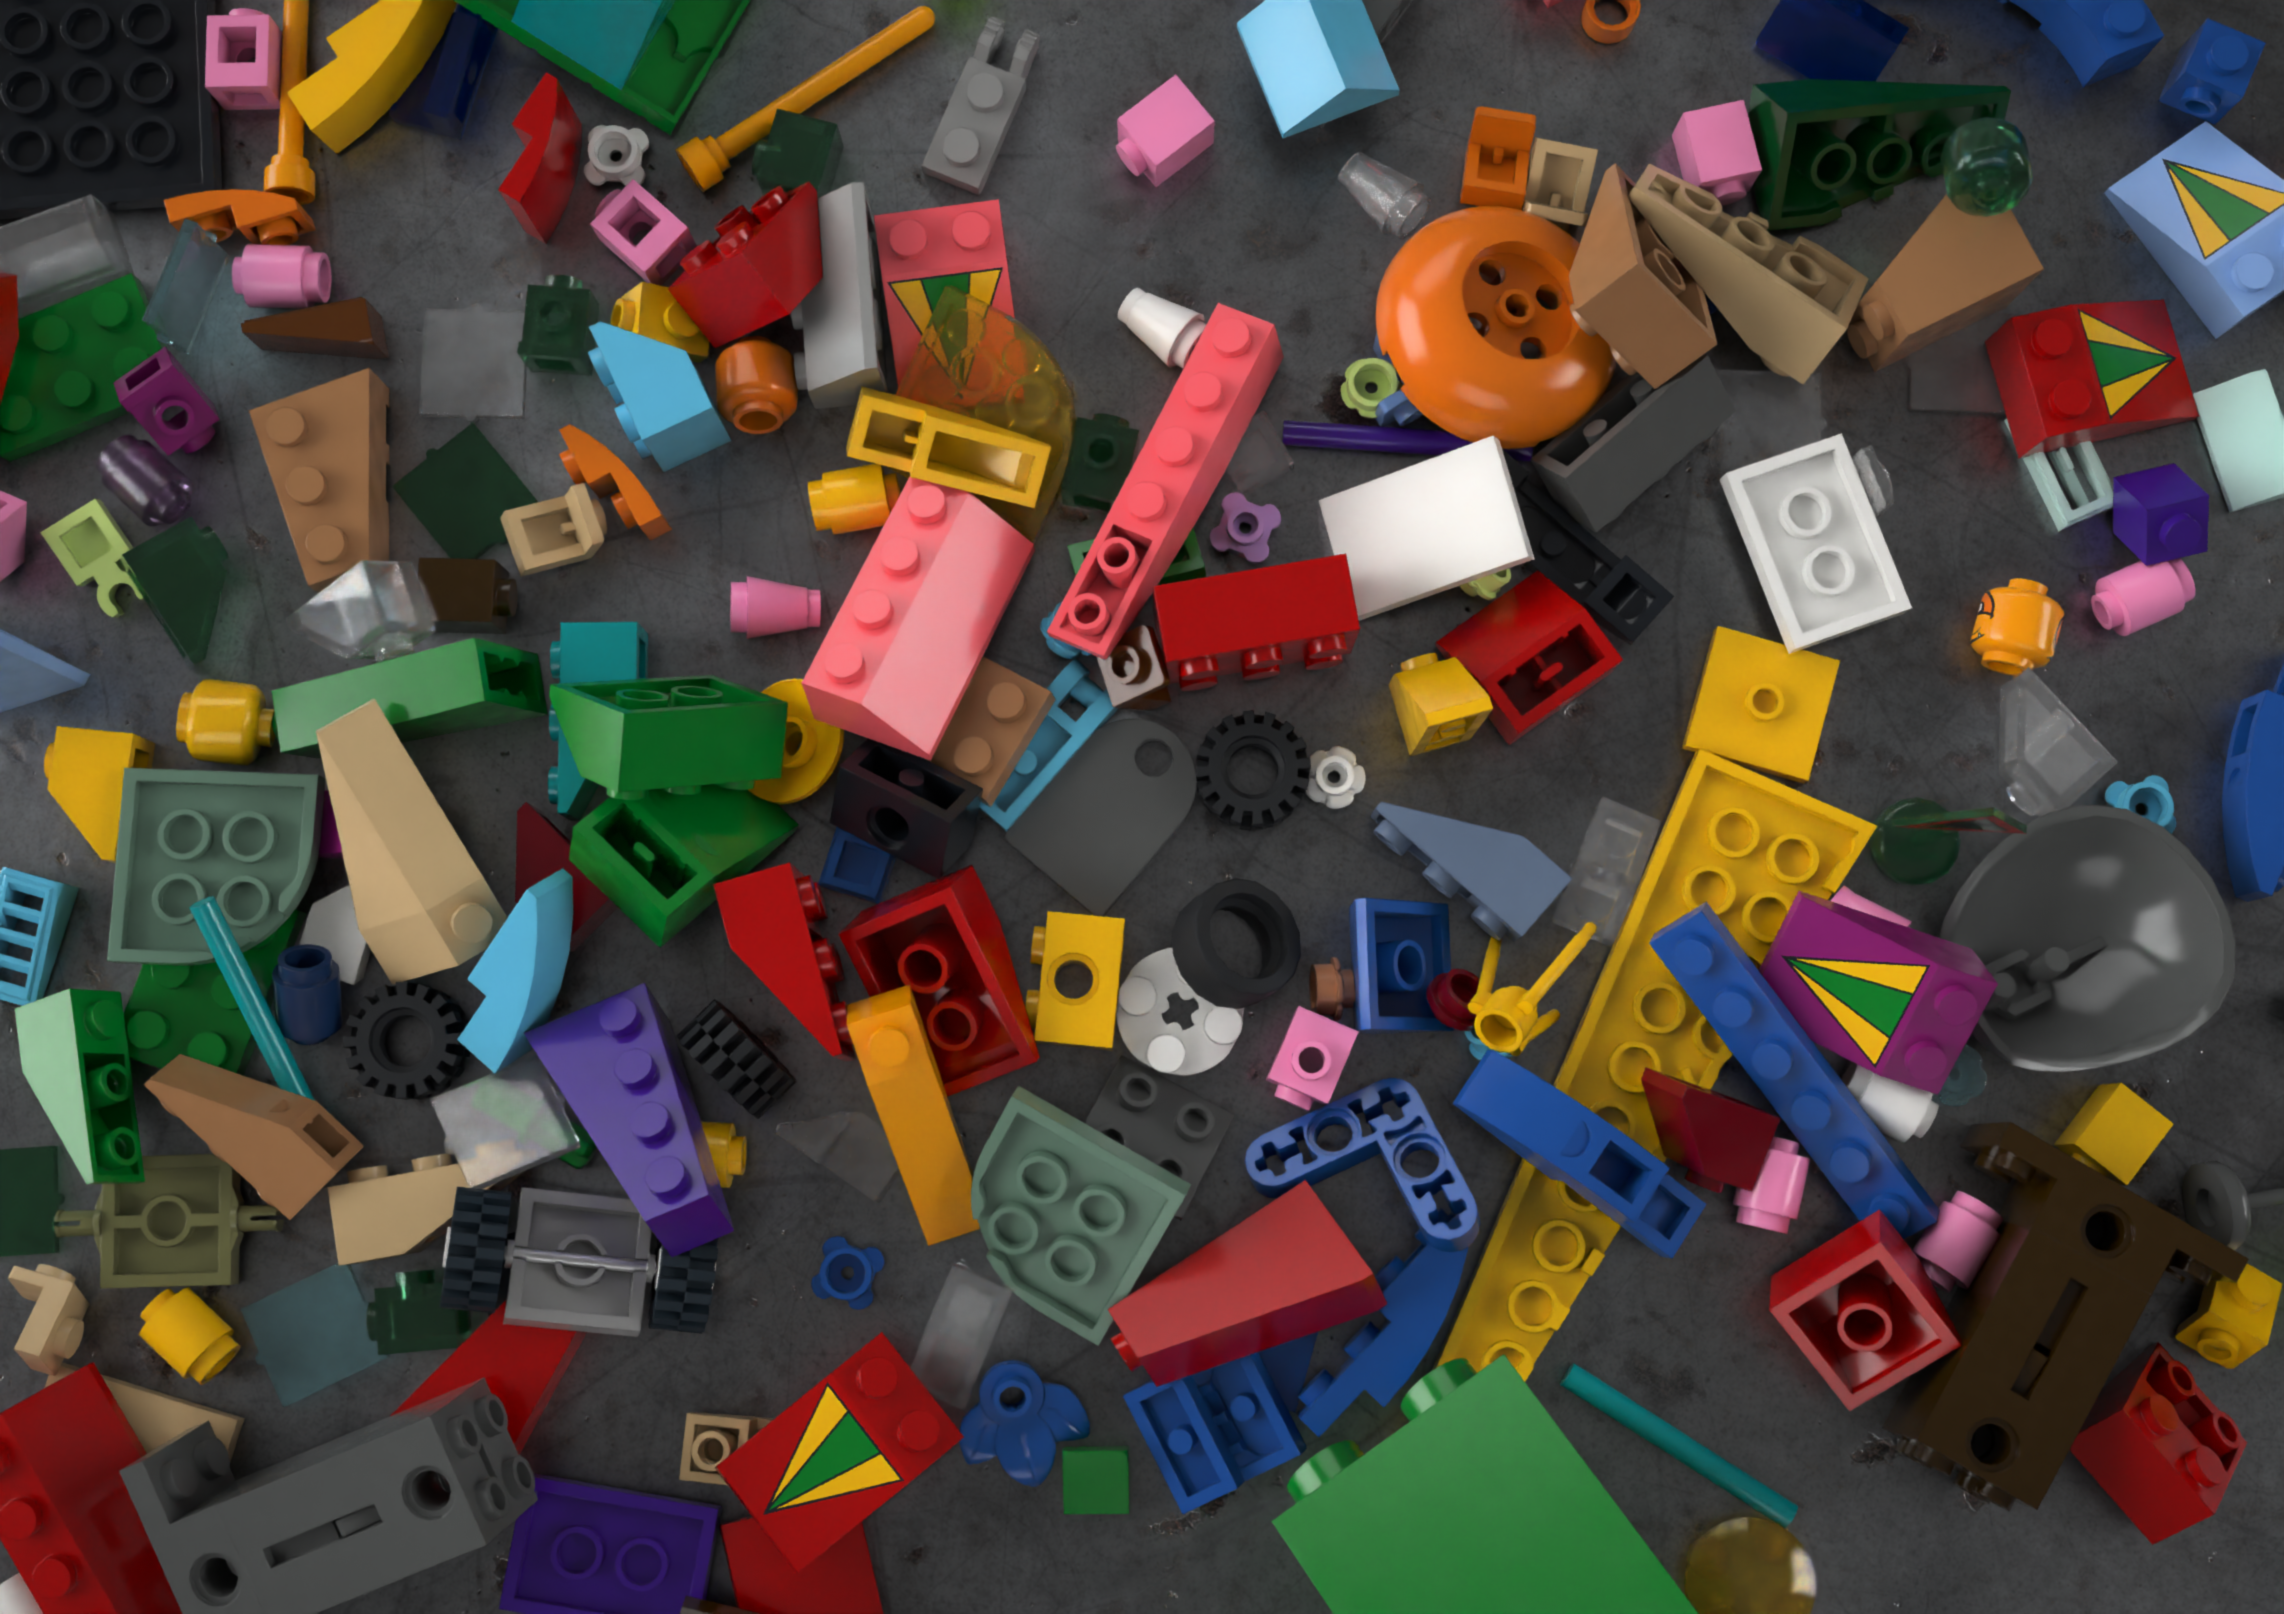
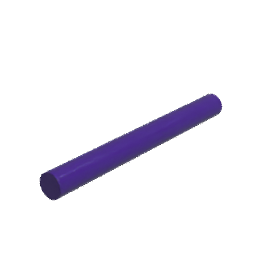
M1284 420L1282 431V445L1437 456L1472 443L1447 431L1293 420ZM1533 447L1503 449L1516 461L1531 462Z

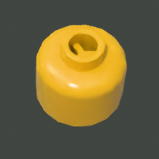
M204 679L195 687L193 693L184 692L181 697L176 722L177 741L186 743L189 754L196 760L248 766L259 755L261 746L272 747L276 737L272 728L274 709L266 708L264 693L256 685Z

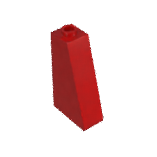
M1304 1180L1107 1310L1121 1330L1120 1333L1110 1339L1131 1372L1143 1365L1155 1386L1158 1387L1376 1312L1387 1305V1301L1374 1273L1308 1182Z
M505 1300L495 1310V1313H492L390 1416L485 1378L491 1393L495 1394L505 1407L508 1418L507 1430L520 1455L587 1332L503 1324Z

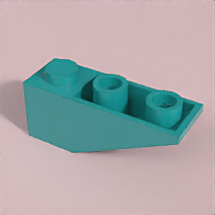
M560 622V641H552L550 647L553 679H559V683L648 678V633L638 622ZM551 704L549 710V733L553 742L558 741V766H551L549 769L548 797L552 805L557 804L558 814L570 821H580L599 784L580 776Z

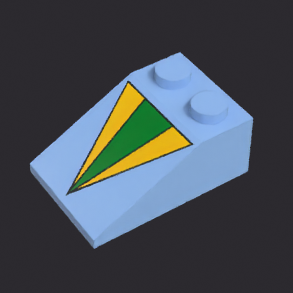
M2205 121L2104 192L2215 339L2284 292V180Z

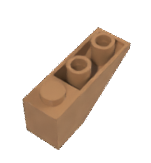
M179 1054L144 1084L159 1099L166 1111L180 1118L208 1144L209 1149L217 1158L233 1167L256 1189L263 1201L276 1207L289 1220L364 1147L354 1135L317 1101Z

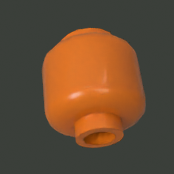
M748 336L726 348L716 359L717 409L723 418L734 424L737 429L750 434L770 433L779 429L783 422L787 421L795 413L798 403V389L794 358L787 349L772 343L768 338Z

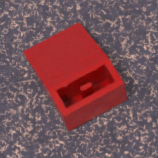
M789 862L713 884L730 948L833 1057L845 1062L855 1060L852 1047L853 1042L847 1027V1004L845 1001L840 1002L835 985L836 982L845 980L841 959L835 943L830 944L828 938H822L818 921L828 919L819 883H813L811 875L805 876Z

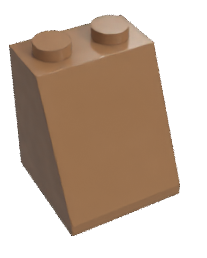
M1983 158L1970 164L1859 301L1848 325L1847 334L1854 351L1859 357L1867 358L1875 372L2005 309L2044 270Z

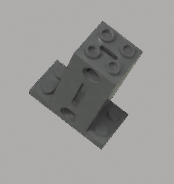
M481 1378L236 1481L230 1470L228 1451L225 1445L216 1438L209 1421L185 1430L119 1471L182 1614H316L487 1545L538 1500L534 1491L535 1478L528 1461L518 1454L507 1430L508 1418L505 1407L501 1400L491 1393L485 1378Z

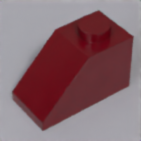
M526 802L517 810L515 902H519L526 889L562 868L573 877V921L570 951L574 952L618 907L569 860L571 841L541 810Z
M1645 1067L1641 1081L1663 1155L1687 1167L1688 1170L1684 1179L1698 1186L1722 1193L1725 1183L1752 1191L1780 1118L1739 1099Z

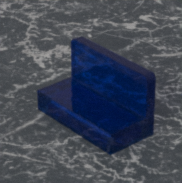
M1780 0L1756 39V45L1810 79L1876 81L1909 28L1864 0Z
M458 4L443 36L423 69L402 96L392 105L390 110L392 119L399 124L462 140L498 28L482 19V16L478 13L474 14Z

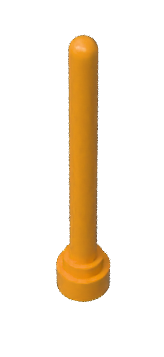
M284 0L278 154L272 156L271 164L264 169L263 191L292 197L300 205H305L315 200L316 174L310 169L309 160L303 157L305 121L287 92L303 82L307 76L309 0Z
M927 6L916 7L716 139L711 135L702 140L695 136L675 149L684 169L702 192H705L724 179L722 172L731 167L730 159L932 28L935 23L934 12Z

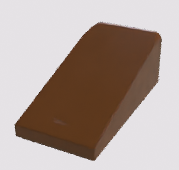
M363 297L254 318L241 323L242 333L261 350L370 359H385L389 357L382 316Z

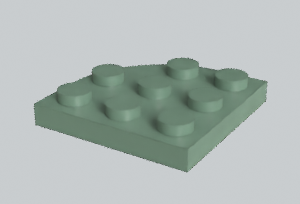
M124 768L107 961L122 964L176 966L215 963L216 961L189 908L194 903L211 896L215 897L242 953L273 934L299 905L314 875L321 841L325 778L315 774Z
M1018 1086L977 1161L972 1180L971 1209L973 1220L978 1219L981 1233L989 1249L986 1257L1002 1281L1028 1305L1099 1346L1114 1320L1107 1309L1128 1296L1187 1195L1191 1184Z

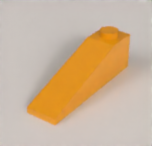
M910 984L847 1004V1027L859 1063L928 1246L979 1230L978 1219L973 1220L971 1209L973 1172Z

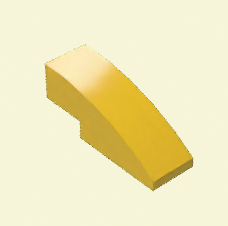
M380 0L329 35L326 39L337 55V58L287 92L310 130L336 154L340 153L368 131L398 101L423 69L443 36L457 2L454 0Z
M861 386L846 445L847 457L910 472V477L1031 508H1035L1051 450L1049 444L942 408Z

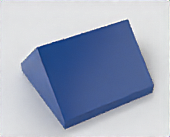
M1378 898L1355 899L1349 907L1351 970L1355 982L1354 1030L1359 1031L1358 1034L1454 1031V1028L1442 1024L1434 1016L1426 996L1427 987L1437 975L1448 973L1451 970L1448 904Z

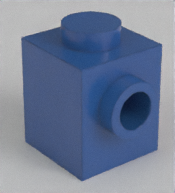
M2207 18L2180 48L2158 101L2216 125L2243 98L2266 42Z

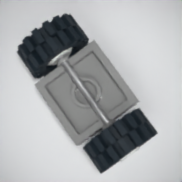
M457 1187L451 1227L448 1226L442 1263L445 1271L440 1308L495 1313L504 1259V1268H510L503 1324L638 1337L641 1330L646 1282L652 1283L649 1294V1329L699 1334L705 1331L709 1317V1305H711L713 1284L715 1282L719 1238L674 1257L670 1256L657 1238V1248L655 1249V1254L652 1255L649 1254L652 1230L646 1224L631 1199L522 1187L514 1240L508 1239L507 1246H505L511 1192Z

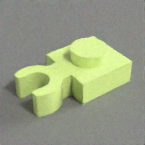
M93 499L40 532L76 586L83 587L93 580L99 585L97 601L107 615L118 618L124 614L121 606L118 605L115 599L116 590L121 585L128 584L131 586L140 600H147L152 597V591L148 582L136 573L127 572L122 562L137 552L102 500Z

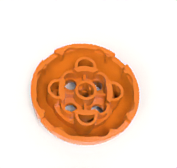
M1478 206L1461 209L1439 217L1417 231L1402 246L1386 269L1380 284L1376 303V329L1382 355L1389 354L1394 368L1404 382L1400 389L1408 400L1423 415L1447 432L1472 443L1495 436L1500 440L1503 449L1534 447L1540 441L1560 435L1582 419L1603 397L1612 380L1617 362L1610 351V344L1598 333L1593 337L1586 334L1577 324L1570 311V305L1574 302L1569 273L1580 243L1567 231L1540 216L1527 211L1502 206ZM1537 297L1544 300L1550 307V310L1542 307L1537 301ZM1529 342L1539 348L1537 358L1525 359L1520 350L1521 343Z

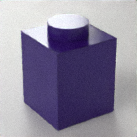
M2175 463L2113 477V533L2146 566L2208 552L2209 495Z

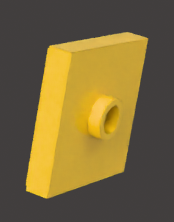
M1717 626L1713 630L1681 749L1695 753L1701 748L1737 765L1799 783H1806L1809 781L1840 660L1806 650H1799L1788 654L1785 644Z

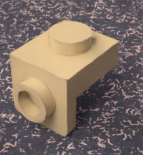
M1534 137L1528 166L1526 195L1522 210L1540 216L1569 232L1570 224L1586 227L1589 214L1584 211L1598 149Z
M584 483L570 486L565 496L506 510L500 517L521 577L591 559L603 544V536L607 534V522L603 508L597 499L590 500Z
M39 1264L35 1271L13 1266L8 1280L22 1297L36 1302L14 1350L30 1369L56 1376L64 1358H71L80 1345L84 1332V1322L82 1319L90 1304L75 1285L76 1278L62 1269L46 1264Z

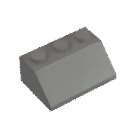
M864 181L851 182L818 198L823 278L791 312L794 330L803 329L805 352L794 353L798 390L808 389V394L815 409L857 406L861 386L888 393L877 237L874 216Z

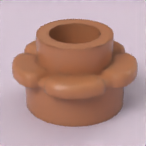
M1331 957L1328 964L1311 965L1309 995L1312 1012L1319 1015H1330L1334 1021H1338L1342 1017L1343 1008H1353L1355 982L1351 969L1341 970L1340 961L1336 957Z

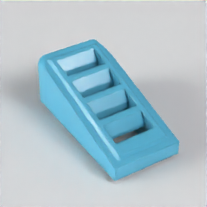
M2 867L0 873V971L4 967L28 975L25 987L0 980V1000L23 1006L44 997L76 900L78 887ZM26 894L44 898L41 911L22 906ZM18 918L37 923L36 936L15 931ZM13 943L33 949L31 961L6 955L9 944Z

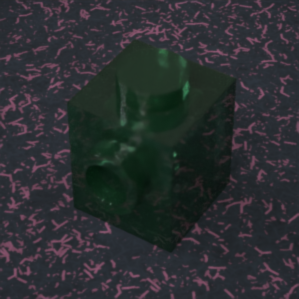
M777 109L768 140L760 139L758 141L752 161V175L757 176L763 196L778 186H781L787 193L808 181L817 190L818 198L830 193L844 148L838 125Z
M1097 413L1093 415L1092 420L1077 417L1061 486L1062 503L1068 506L1108 514L1137 459L1139 430L1129 428L1130 423L1127 420L1115 415Z
M435 1269L395 1273V1286L374 1288L375 1301L368 1304L366 1324L370 1340L377 1341L378 1355L458 1348L472 1334L471 1311L440 1308L443 1281L436 1282Z

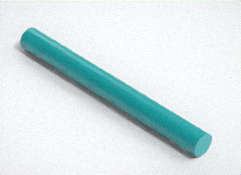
M207 897L194 903L189 907L278 1087L315 1100L215 897Z
M1572 1363L1563 1375L1560 1382L1562 1387L1778 1525L1786 1528L1794 1519L1798 1510L1796 1504L1580 1366Z

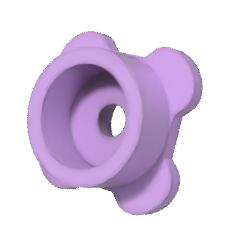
M1230 493L1222 500L1221 507L1224 513L1219 526L1213 528L1210 532V543L1215 550L1219 552L1228 551L1235 556L1245 557L1249 563L1257 564L1263 562L1269 555L1267 542L1271 531L1279 527L1281 514L1272 504L1259 506L1248 502L1241 493ZM1242 523H1248L1251 525V531L1249 533H1242L1239 526Z

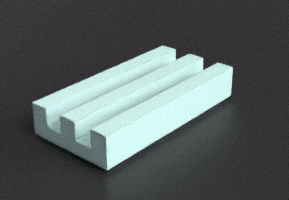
M2005 419L2004 421H2005V423H2006V425H2007V427H2008V429H2009V431H2010V427H2009L2008 421H2007V419ZM2091 441L2082 442L2072 447L2097 500L2090 503L2073 470L2074 465L2066 448L2061 447L2056 451L2047 452L2073 504L2074 510L2071 509L2044 452L2034 453L2023 458L2058 531L2113 508V485Z

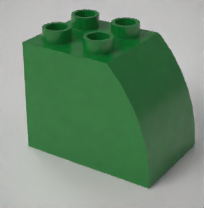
M1504 1354L1478 1373L1465 1358L1451 1360L1429 1372L1407 1392L1401 1402V1410L1410 1421L1365 1454L1355 1441L1344 1440L1332 1444L1312 1456L1293 1474L1288 1482L1287 1490L1296 1504L1272 1520V1523L1333 1614H1699Z

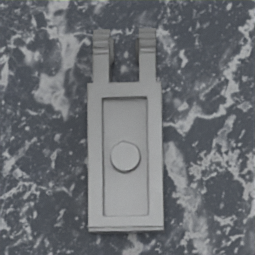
M994 16L989 17L984 26V30L977 42L974 57L969 56L921 165L923 174L979 196L982 193L1027 89L1026 77L1035 59L1041 37L1038 33L1028 29L1027 31L1025 30V33L1016 45L1009 72L992 66L991 63L1005 34V20Z

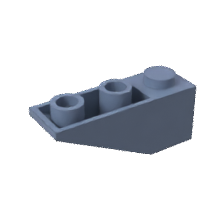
M1380 802L1370 816L1379 824L1374 830L1375 835L1386 846L1400 856H1403L1407 850L1410 851L1427 866L1422 872L1425 879L1448 898H1452L1456 892L1475 908V911L1470 915L1471 918L1485 932L1499 941L1504 935L1513 942L1521 938L1573 879L1522 835L1386 802Z

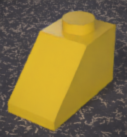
M57 726L55 741L49 744L44 757V773L49 780L47 790L102 860L116 864L124 768L152 769L155 743L133 733Z

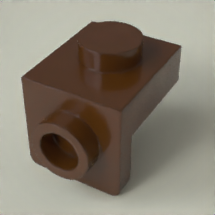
M1141 625L1124 633L1106 660L1097 657L1113 707L1152 711L1172 702L1167 689L1170 677L1153 627Z

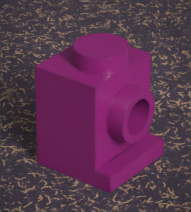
M166 346L113 383L121 405L127 412L130 411L167 456L179 448L186 454L193 453L213 438L215 429L211 425L220 420L214 404ZM170 406L184 408V410L168 421L162 418L164 410Z

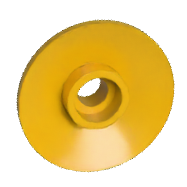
M803 679L782 680L760 692L788 703L781 778L755 780L754 788L748 789L755 796L768 802L789 804L812 795L831 776L843 749L844 730L814 719L802 686ZM802 741L801 746H800L799 750L797 751L798 745H799V743Z

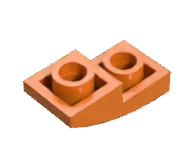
M238 189L212 190L163 200L170 224L190 243L212 244L221 242L229 238L233 233L232 231L239 229L252 244L291 245L299 239V235L316 230L313 219L295 198L271 192Z
M571 424L559 429L569 448L560 453L559 456L575 485L587 483L599 499L619 489L620 491L611 495L610 498L628 530L639 525L650 541L672 530L662 511L638 478L614 453L595 438Z

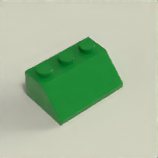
M715 675L550 684L549 698L580 776L606 787V794L610 797L624 800H640L647 797V790L662 789L673 794L694 795L701 793L702 785L716 784L726 789L748 790L754 788L755 780L781 778L788 703Z

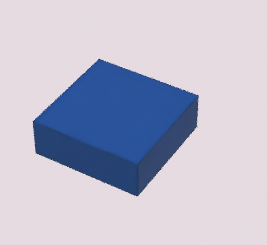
M836 827L821 873L819 886L879 904L883 900L896 857Z

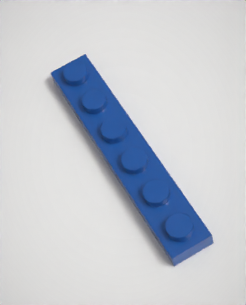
M1707 901L1654 933L1649 942L1651 947L1858 1220L1861 1221L1880 1209L1903 1239L1936 1223L1939 1216V1208Z

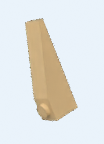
M1648 164L1629 193L1628 198L1747 346L1761 357L1765 366L1778 375L1791 376L1801 384H1804L1848 328L1869 278L1820 245L1800 235L1793 245L1771 235L1767 231L1769 228L1768 220L1752 212H1749L1746 217H1733L1723 212V207L1714 194Z
M372 699L316 730L328 792L341 843L344 866L352 894L357 926L392 985L396 984V982H404L459 966L486 950L507 920V916L376 700Z

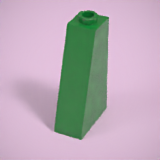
M471 638L271 690L274 706L272 728L279 741L280 752L316 759L321 758L316 730L372 699H375L401 743L548 715L538 654L479 638Z

